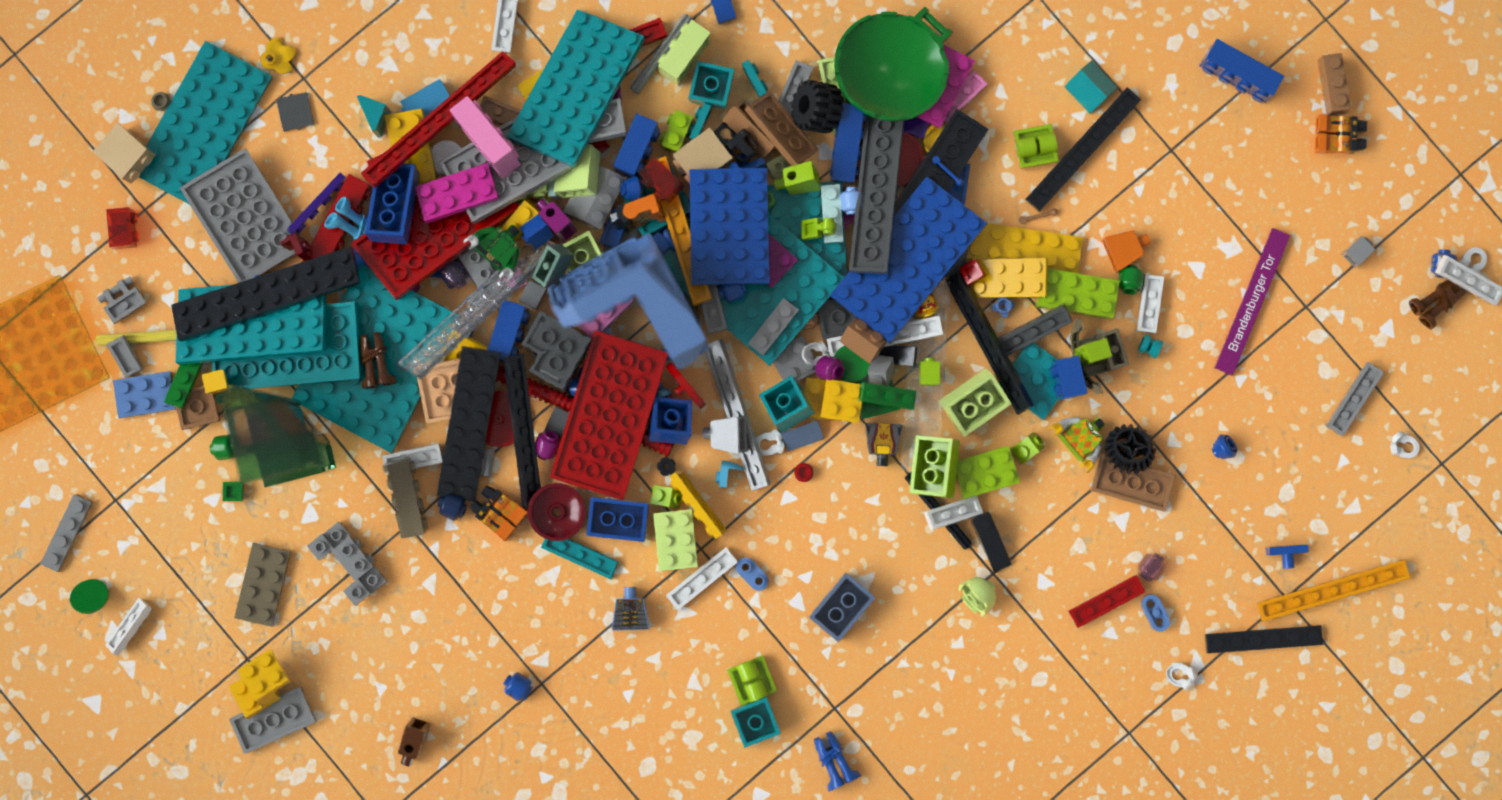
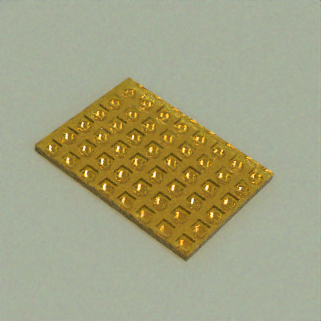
M60 275L0 303V432L110 378Z

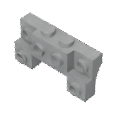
M475 248L466 249L446 264L448 266L460 258L475 282L478 290L468 295L466 299L476 314L510 296L498 276L500 272Z
M337 522L324 534H321L307 545L318 561L323 560L332 552L355 582L343 591L354 606L359 605L388 582L375 566L373 556L369 552L365 553L363 551L361 541L357 537L353 538L341 522Z

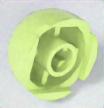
M972 577L959 585V592L962 590L964 594L961 598L974 613L979 611L981 613L979 616H984L994 607L996 592L995 586L990 580Z

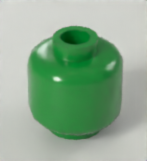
M1128 265L1119 272V288L1125 294H1137L1143 288L1144 273L1137 266Z
M231 434L216 436L212 440V444H210L211 454L220 461L233 459L240 451L239 440Z

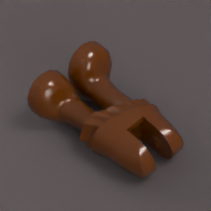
M1446 280L1438 284L1435 291L1424 299L1413 298L1408 303L1412 312L1415 315H1420L1429 305L1439 299L1440 302L1418 318L1425 327L1432 330L1437 324L1435 317L1442 311L1448 312L1449 308L1452 309L1467 292L1465 289L1460 288L1453 292L1451 288L1455 284Z
M374 332L375 348H371L368 334L361 335V358H363L361 364H365L366 371L365 379L361 384L362 389H372L379 387V385L388 386L398 383L397 378L388 373L385 360L387 347L381 332ZM375 359L378 367V380L374 370L373 360Z

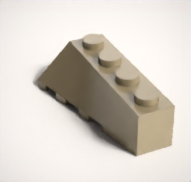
M410 457L387 461L383 465L384 473H389L387 475L388 489L393 490L391 500L394 509L397 508L398 511L395 515L401 539L425 534L428 522L427 518L422 515L424 504L422 498L419 499L417 492L420 491L418 479L415 480L413 473L416 472L414 461H411Z

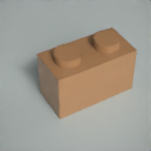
M857 317L847 326L840 342L870 364L879 356L887 340Z

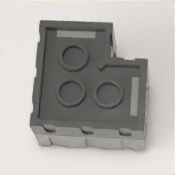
M540 311L521 345L537 354L536 361L529 371L566 392L570 381L573 380L578 371L579 365L582 364L587 355L592 339L571 327L563 328L560 321Z

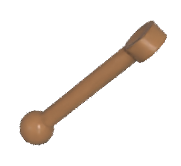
M1054 208L1049 212L1029 217L1021 216L1019 223L1024 224L1026 221L1049 215L1056 216L1058 211Z

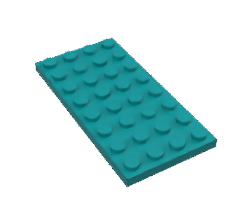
M577 9L507 134V139L575 168L645 40L644 36Z
M205 40L146 145L156 155L152 162L140 173L139 178L189 204L180 187L229 158L273 77Z
M230 285L178 289V302ZM326 295L180 342L176 336L175 363L181 365L325 352Z
M357 302L326 304L325 352L216 361L212 362V372L221 369L225 370L227 383L234 386V389L228 391L362 379Z

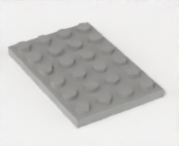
M516 118L498 127L506 140H508L506 136ZM513 141L510 142L520 156L518 161L521 165L503 179L473 143L466 145L439 161L446 176L485 163L490 165L499 200L467 209L466 212L474 225L574 169V167Z
M244 148L180 187V190L239 283L252 279L256 275H262L296 254L294 249L289 251L281 246L280 243L290 235L287 229L293 222L247 148Z

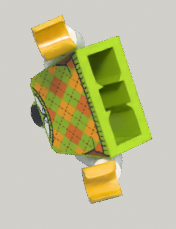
M1099 417L1091 423L1086 418H1065L1049 427V429H1055L1056 434L1053 436H1058L1081 463L1080 468L1086 466L1088 469L1086 473H1089L1094 468V463L1097 461L1102 448L1101 440L1103 438L1098 432L1105 426Z

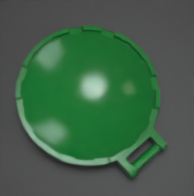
M924 7L914 17L897 14V12H881V14L867 15L851 25L841 37L834 58L836 80L847 100L864 114L885 121L909 120L928 111L943 94L949 74V63L943 43L953 34V31L950 28L944 27L929 13L930 10ZM924 18L942 35L939 36L922 19Z

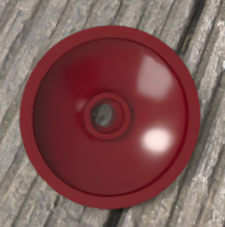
M562 483L548 484L537 490L528 506V519L532 528L538 535L551 541H562L574 536L581 529L586 517V507L581 495L571 486ZM559 508L561 510V514L559 516H556L554 514V509Z

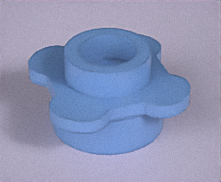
M998 298L996 304L992 305V310L999 312L1005 318L1008 317L1009 311L1015 307V303L1007 298Z

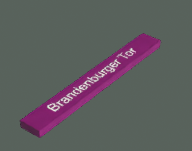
M1274 228L1271 229L1214 369L1231 376L1234 374L1290 238L1289 234Z

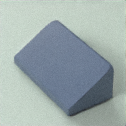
M818 420L782 433L788 452L824 439Z

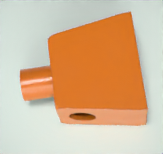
M1134 230L1106 236L1101 240L1115 273L1144 255L1142 248L1151 244L1147 234L1137 237Z

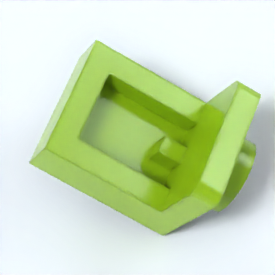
M1033 432L1013 446L1011 450L1023 464L1039 453L1045 446L1041 437Z
M653 485L650 504L680 508L682 493L679 490L676 491L674 488Z

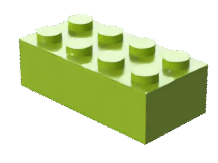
M1048 269L1047 297H1037L1035 308L1052 310L1064 304L1069 314L1112 320L1114 319L1120 280Z

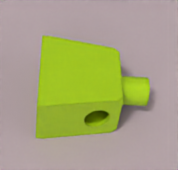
M812 161L784 168V177L774 179L776 190L786 188L790 195L821 191L819 174Z

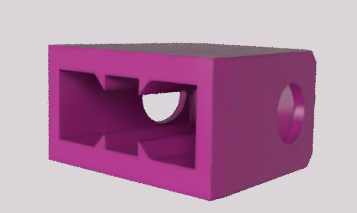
M543 198L536 204L540 210L538 213L563 244L578 232L569 218L553 201L548 203Z

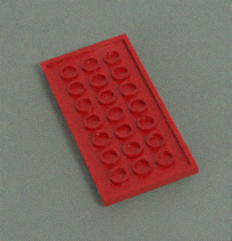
M416 195L408 245L370 242L365 233L352 242L351 245L394 299L398 301L468 249L471 243L470 241L464 243L467 237L473 235L479 229L491 226L496 228L511 217L519 206L516 202H513L475 225L466 211L426 224L418 196Z
M594 330L550 478L624 500L669 355L668 352Z

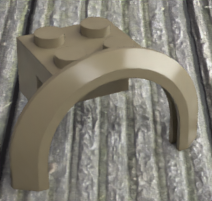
M1078 319L1074 322L1070 334L1072 356L1074 357L1075 348L1107 338L1112 353L1110 358L1082 367L1086 386L1095 394H1102L1103 390L1100 382L1095 383L1090 377L1129 365L1121 335L1117 328L1079 340V333L1084 330L1081 319Z

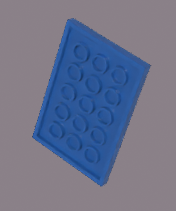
M767 168L690 169L692 286L769 284Z

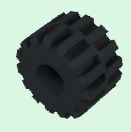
M813 80L802 82V85L798 86L797 92L794 93V100L791 106L794 124L802 130L825 134L832 132L833 128L835 129L838 126V121L841 120V112L844 107L842 106L843 96H841L840 88H837L834 84Z

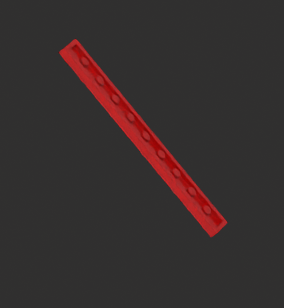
M502 51L362 171V177L376 188L455 120L449 111L452 107L467 96L471 101H477L516 67V62Z

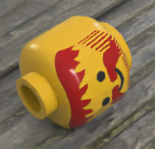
M933 293L915 313L917 317L925 319L937 314L936 310H938L939 305Z

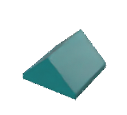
M1093 61L1085 65L1064 86L1090 114L1118 88Z
M362 95L357 96L372 132L378 138L381 137L386 126L384 115L390 114L391 110L386 104Z

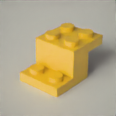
M806 378L804 393L815 412L810 417L837 422L840 420L859 423L862 402L859 401L861 384Z
M269 649L239 668L237 671L241 679L228 687L245 718L249 720L280 700L281 697L277 690L290 683V680L273 650Z

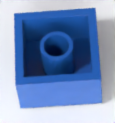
M1079 355L1056 360L1051 363L1052 367H1049L1051 378H1055L1056 386H1054V392L1060 401L1087 394Z
M655 397L649 419V441L687 445L691 437L692 401Z

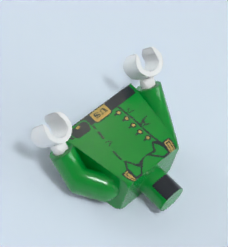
M513 224L506 231H503L500 227L495 228L492 226L479 229L464 240V243L470 241L471 247L469 249L475 248L489 263L501 272L499 274L500 278L506 275L508 278L506 282L510 281L519 258V250L517 249L519 245L513 239L520 231Z

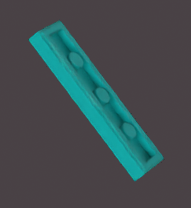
M545 539L541 548L608 579H612L619 563L570 539L562 541Z

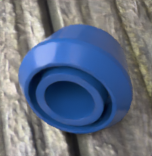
M633 176L625 180L620 186L621 195L631 201L642 198L643 184L641 179Z
M1220 434L1213 443L1212 451L1217 458L1228 459L1236 456L1237 446L1230 436Z

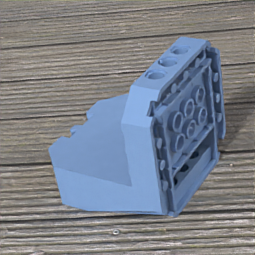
M651 233L645 234L639 239L637 237L628 239L562 275L559 278L561 283L557 287L555 284H552L548 288L552 309L563 328L581 324L585 321L591 322L598 317V314L612 311L615 305L621 302H629L636 294L678 370L695 362L699 355L708 350V344L698 320Z

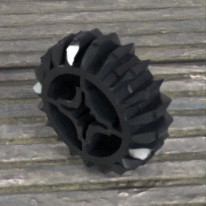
M1123 424L1120 428L1117 426L1113 431H1110L1105 439L1104 446L1106 451L1105 457H1109L1108 464L1114 463V469L1119 467L1120 473L1126 470L1128 475L1132 471L1136 475L1139 471L1143 472L1146 468L1150 467L1155 459L1156 448H1154L1155 441H1150L1152 435H1146V429L1140 431L1139 426L1133 428V425L1130 424L1127 428ZM1126 438L1125 442L1116 443V441ZM1139 455L1143 456V458L1139 460H1133L1134 457H1139Z

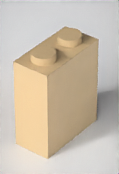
M119 123L115 124L93 151L116 174L131 184L139 178L140 173L152 162L156 155Z
M709 127L675 152L672 163L678 171L682 169L685 173L684 179L690 185V169H723L733 161V158Z

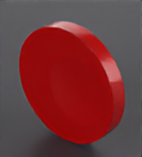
M903 132L898 187L909 183L924 160L923 150L919 142Z
M672 362L667 364L665 368L680 385L675 389V392L679 396L686 392L700 409L706 406L703 399Z
M497 391L493 395L485 443L494 447H506L514 444L508 392Z

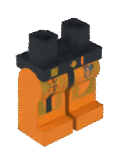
M1319 114L1315 121V134H1317L1315 136V153L1353 154L1356 151L1365 150L1367 148V140L1357 139V132L1365 133L1367 131V121L1358 120V117Z
M655 194L634 200L626 205L620 204L618 205V211L610 213L612 224L616 225L618 230L628 228L630 231L636 230L635 227H642L646 222L655 219L659 223L666 221L661 202Z
M486 485L481 494L488 501L483 505L475 499L469 508L476 514L475 517L496 533L503 541H506L517 527L502 515L518 526L528 514V511L500 490H495Z

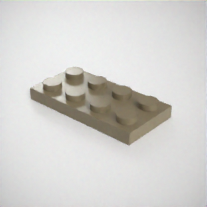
M252 543L234 618L273 627L291 551Z

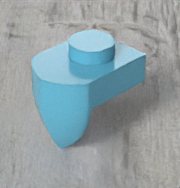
M722 460L721 471L716 473V483H719L720 488H727L729 469L744 470V468L734 462Z

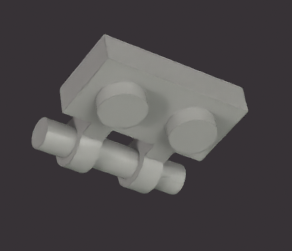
M130 276L125 280L121 279L117 282V285L111 289L107 288L103 291L102 295L97 297L101 304L108 300L109 304L103 308L113 324H117L148 304L137 287L129 290L128 286L134 283ZM122 291L124 294L115 300L114 295Z

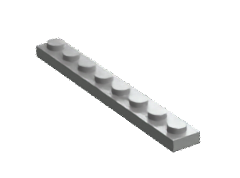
M723 339L708 344L706 355L727 418L746 415L747 452L739 454L751 490L754 491L771 485Z

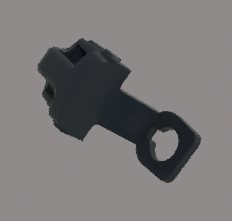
M723 122L714 131L720 142L726 145L725 148L729 154H732L735 160L741 164L749 162L759 149L756 141L750 137L751 134L745 129L736 134ZM727 128L731 131L732 139L730 141L720 136L722 129ZM745 137L756 147L754 150L745 142ZM737 147L746 158L742 160L733 151L734 148Z

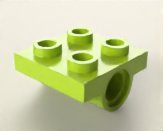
M1052 124L1013 132L1020 169L1057 163L1059 161L1055 133H1053Z
M763 655L727 669L741 706L777 692Z

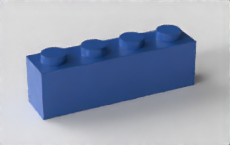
M842 103L844 107L841 112V120L838 121V126L836 127L829 179L855 182V178L858 179L859 175L857 160L861 159L862 148H859L860 140L863 141L864 137L862 123L866 121L867 115L852 104Z

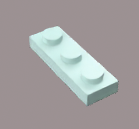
M840 184L821 185L823 219L834 218V222H836L835 234L831 236L824 235V244L843 242Z

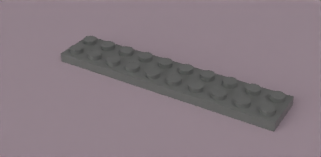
M868 115L866 117L858 183L859 196L856 203L849 264L850 273L888 274L905 120L885 121Z

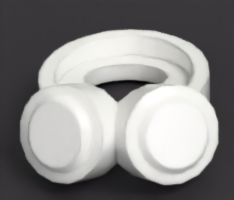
M1471 248L1463 255L1459 263L1468 267L1471 262V255L1478 253L1481 256V261L1478 264H1474L1470 269L1480 274V271L1486 265L1487 255L1481 248Z
M822 341L819 343H809L802 349L804 362L811 366H815L822 356H817L815 360H811L807 355L808 350L821 351L823 353L822 356L829 355L828 347Z
M776 429L772 432L763 433L756 438L761 455L781 454L784 450L783 436ZM763 439L777 441V444L772 445L768 450H762L760 447V442Z
M1401 431L1392 437L1390 449L1393 456L1397 455L1408 459L1415 457L1419 453L1420 446L1415 438L1404 435ZM1410 442L1413 444L1414 449L1411 453H1406L1403 448L1397 446V443L1404 444Z
M1176 663L1167 668L1166 677L1171 684L1183 687L1185 691H1188L1196 684L1195 680L1198 677V672L1194 666L1188 667L1184 664ZM1175 669H1180L1183 674L1189 676V679L1175 680L1172 673Z

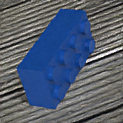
M1216 39L1209 47L1199 65L1206 74L1216 75L1221 82L1234 85L1237 91L1243 94H1250L1252 99L1259 103H1266L1272 98L1284 78V75L1219 39Z
M404 163L376 188L373 187L365 234L370 242L408 245L416 199L415 187L418 186L420 175L415 164Z

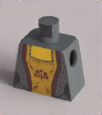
M865 423L868 453L877 455L876 466H888V455H897L903 424Z

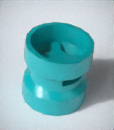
M1145 334L1139 345L1138 352L1148 353L1150 357L1156 359L1162 348L1163 341L1159 339L1154 340L1151 336Z

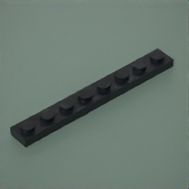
M1127 87L1025 200L1040 212L1141 99Z
M961 271L955 273L945 282L1003 390L1012 403L1016 414L1019 415L1033 407L1034 403L971 287L967 285Z
M523 353L504 356L503 359L522 508L527 509L532 496L541 488L525 359Z

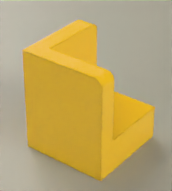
M221 369L202 374L205 393L216 394L234 389L233 385L227 383L225 370Z

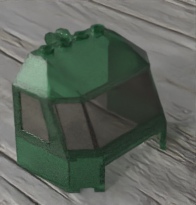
M239 385L228 387V391L216 395L215 401L217 404L223 405L224 417L241 484L263 479L264 487H269L326 472L325 467H328V470L336 468L329 439L317 429L301 409L300 401L244 388L243 386L240 387Z

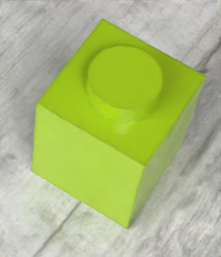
M924 358V361L919 363V386H939L940 361H935V358Z

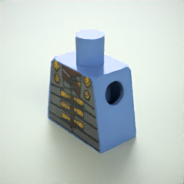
M624 587V599H616L612 630H649L650 626L644 598H636V587Z

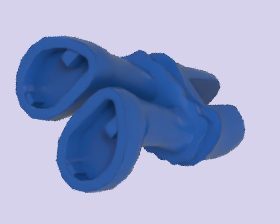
M830 731L826 735L831 747L825 749L819 737L814 739L819 762L822 761V767L826 766L830 776V782L827 785L828 791L844 785L834 765L833 758L836 759L846 783L862 776L858 770L850 768L842 753L841 743L837 740L834 733Z

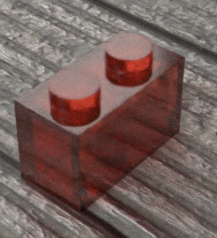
M655 157L639 173L642 178L641 183L648 189L652 187L656 191L654 194L662 202L665 199L670 203L685 188L683 183Z
M130 207L106 209L109 247L114 250L136 248L137 242H139V233L135 227L138 217L134 209Z

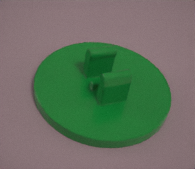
M843 346L835 353L834 357L840 359L844 367V374L841 380L854 383L861 381L867 376L870 364L848 347Z
M85 580L76 585L72 590L70 604L75 611L81 614L97 612L108 601V588L100 580Z

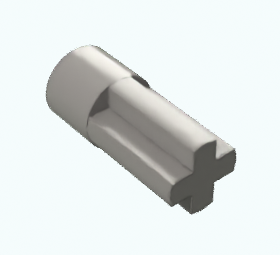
M484 449L480 471L481 476L491 477L495 450Z

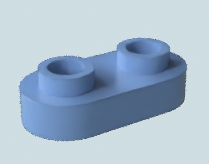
M745 557L738 561L736 564L738 574L754 590L761 591L768 586V576L752 559ZM747 563L749 570L744 571L742 565ZM761 577L763 583L757 585L755 583L756 578Z
M1146 595L1141 601V608L1151 628L1155 631H1165L1170 625V619L1161 600L1155 595ZM1148 601H1153L1154 605L1152 608L1147 606ZM1158 618L1162 619L1161 625L1156 624Z

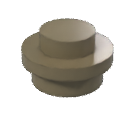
M164 92L154 94L151 99V104L157 111H165L171 102L170 97Z

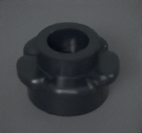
M663 457L658 462L657 469L663 476L672 475L676 470V463L673 459Z

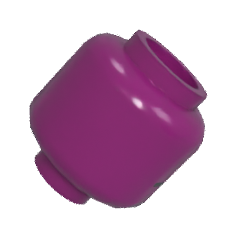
M829 355L822 356L815 365L816 375L825 381L826 379L838 381L844 374L842 361Z
M548 430L538 434L535 441L538 458L547 460L556 457L561 441L555 432Z

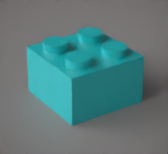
M697 61L688 97L689 102L700 105L706 103L711 105V107L726 110L734 77V69Z
M792 375L759 394L774 425L782 433L815 414L800 383Z
M767 696L730 710L744 748L781 734Z

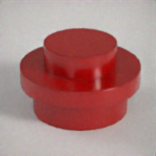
M801 463L795 468L794 475L798 481L808 482L813 477V468L807 463Z

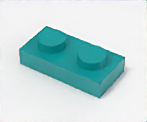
M749 60L743 62L742 68L758 97H762L768 90L765 81H760L757 74L759 71L754 63L751 64Z
M704 103L703 107L698 108L695 115L697 121L695 125L692 124L688 131L690 141L703 132L712 111L711 105Z

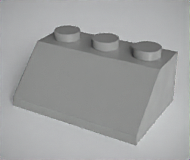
M599 165L597 195L569 198L563 213L595 230H601L620 192V186L626 178Z

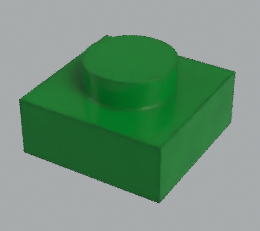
M223 482L222 501L243 502L244 482Z

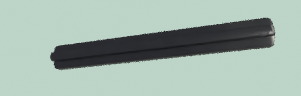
M912 472L905 476V480L909 483V485L911 483ZM919 495L930 510L941 507L933 496ZM956 523L945 526L964 550L972 545V542Z

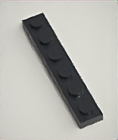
M1321 625L1205 634L1206 653L1323 645Z

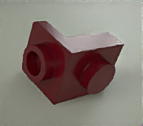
M297 233L288 235L286 239L280 242L281 246L289 251L294 249L296 256L304 261L312 258L309 243Z

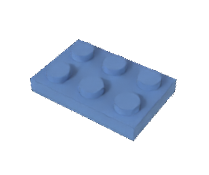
M168 371L113 380L118 418L177 410L176 407L164 403L173 382L172 372Z

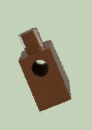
M414 717L407 723L398 750V754L403 755L400 762L402 765L412 766L413 760L417 759L421 754L431 723Z

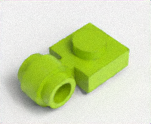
M820 218L802 220V240L822 238V232L826 236L834 235L836 231L834 218H824L823 222Z

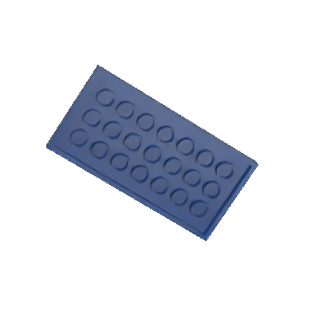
M926 177L894 216L888 274L850 273L849 271L830 294V297L854 316L864 321L875 332H879L891 344L986 227L987 222L930 178Z

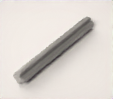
M684 14L630 86L633 92L640 93L658 68L660 57L663 53L667 54L669 52V45L674 38L678 39L683 25L686 22L689 24L692 20L689 15Z

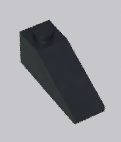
M990 512L971 519L972 527L993 572L1012 565Z

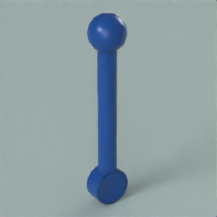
M938 156L933 157L932 162L938 164L956 181L958 186L964 184L963 179L955 176L940 162Z

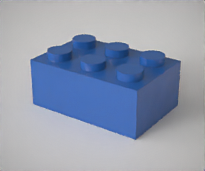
M636 113L613 165L615 172L628 178L633 176L641 177L645 170L644 162L646 159H650L653 152L652 144L658 141L661 133L659 132L658 122Z
M504 299L487 349L501 352L500 361L504 362V356L519 353L517 346L519 342L522 343L525 332H523L524 324H528L530 319V313L526 306Z
M591 497L586 536L645 542L649 504Z

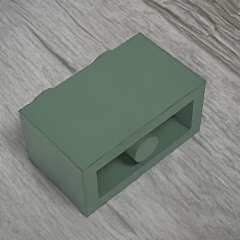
M547 244L531 277L544 288L550 287L552 284H555L557 287L561 282L559 278L565 274L574 253L562 244Z

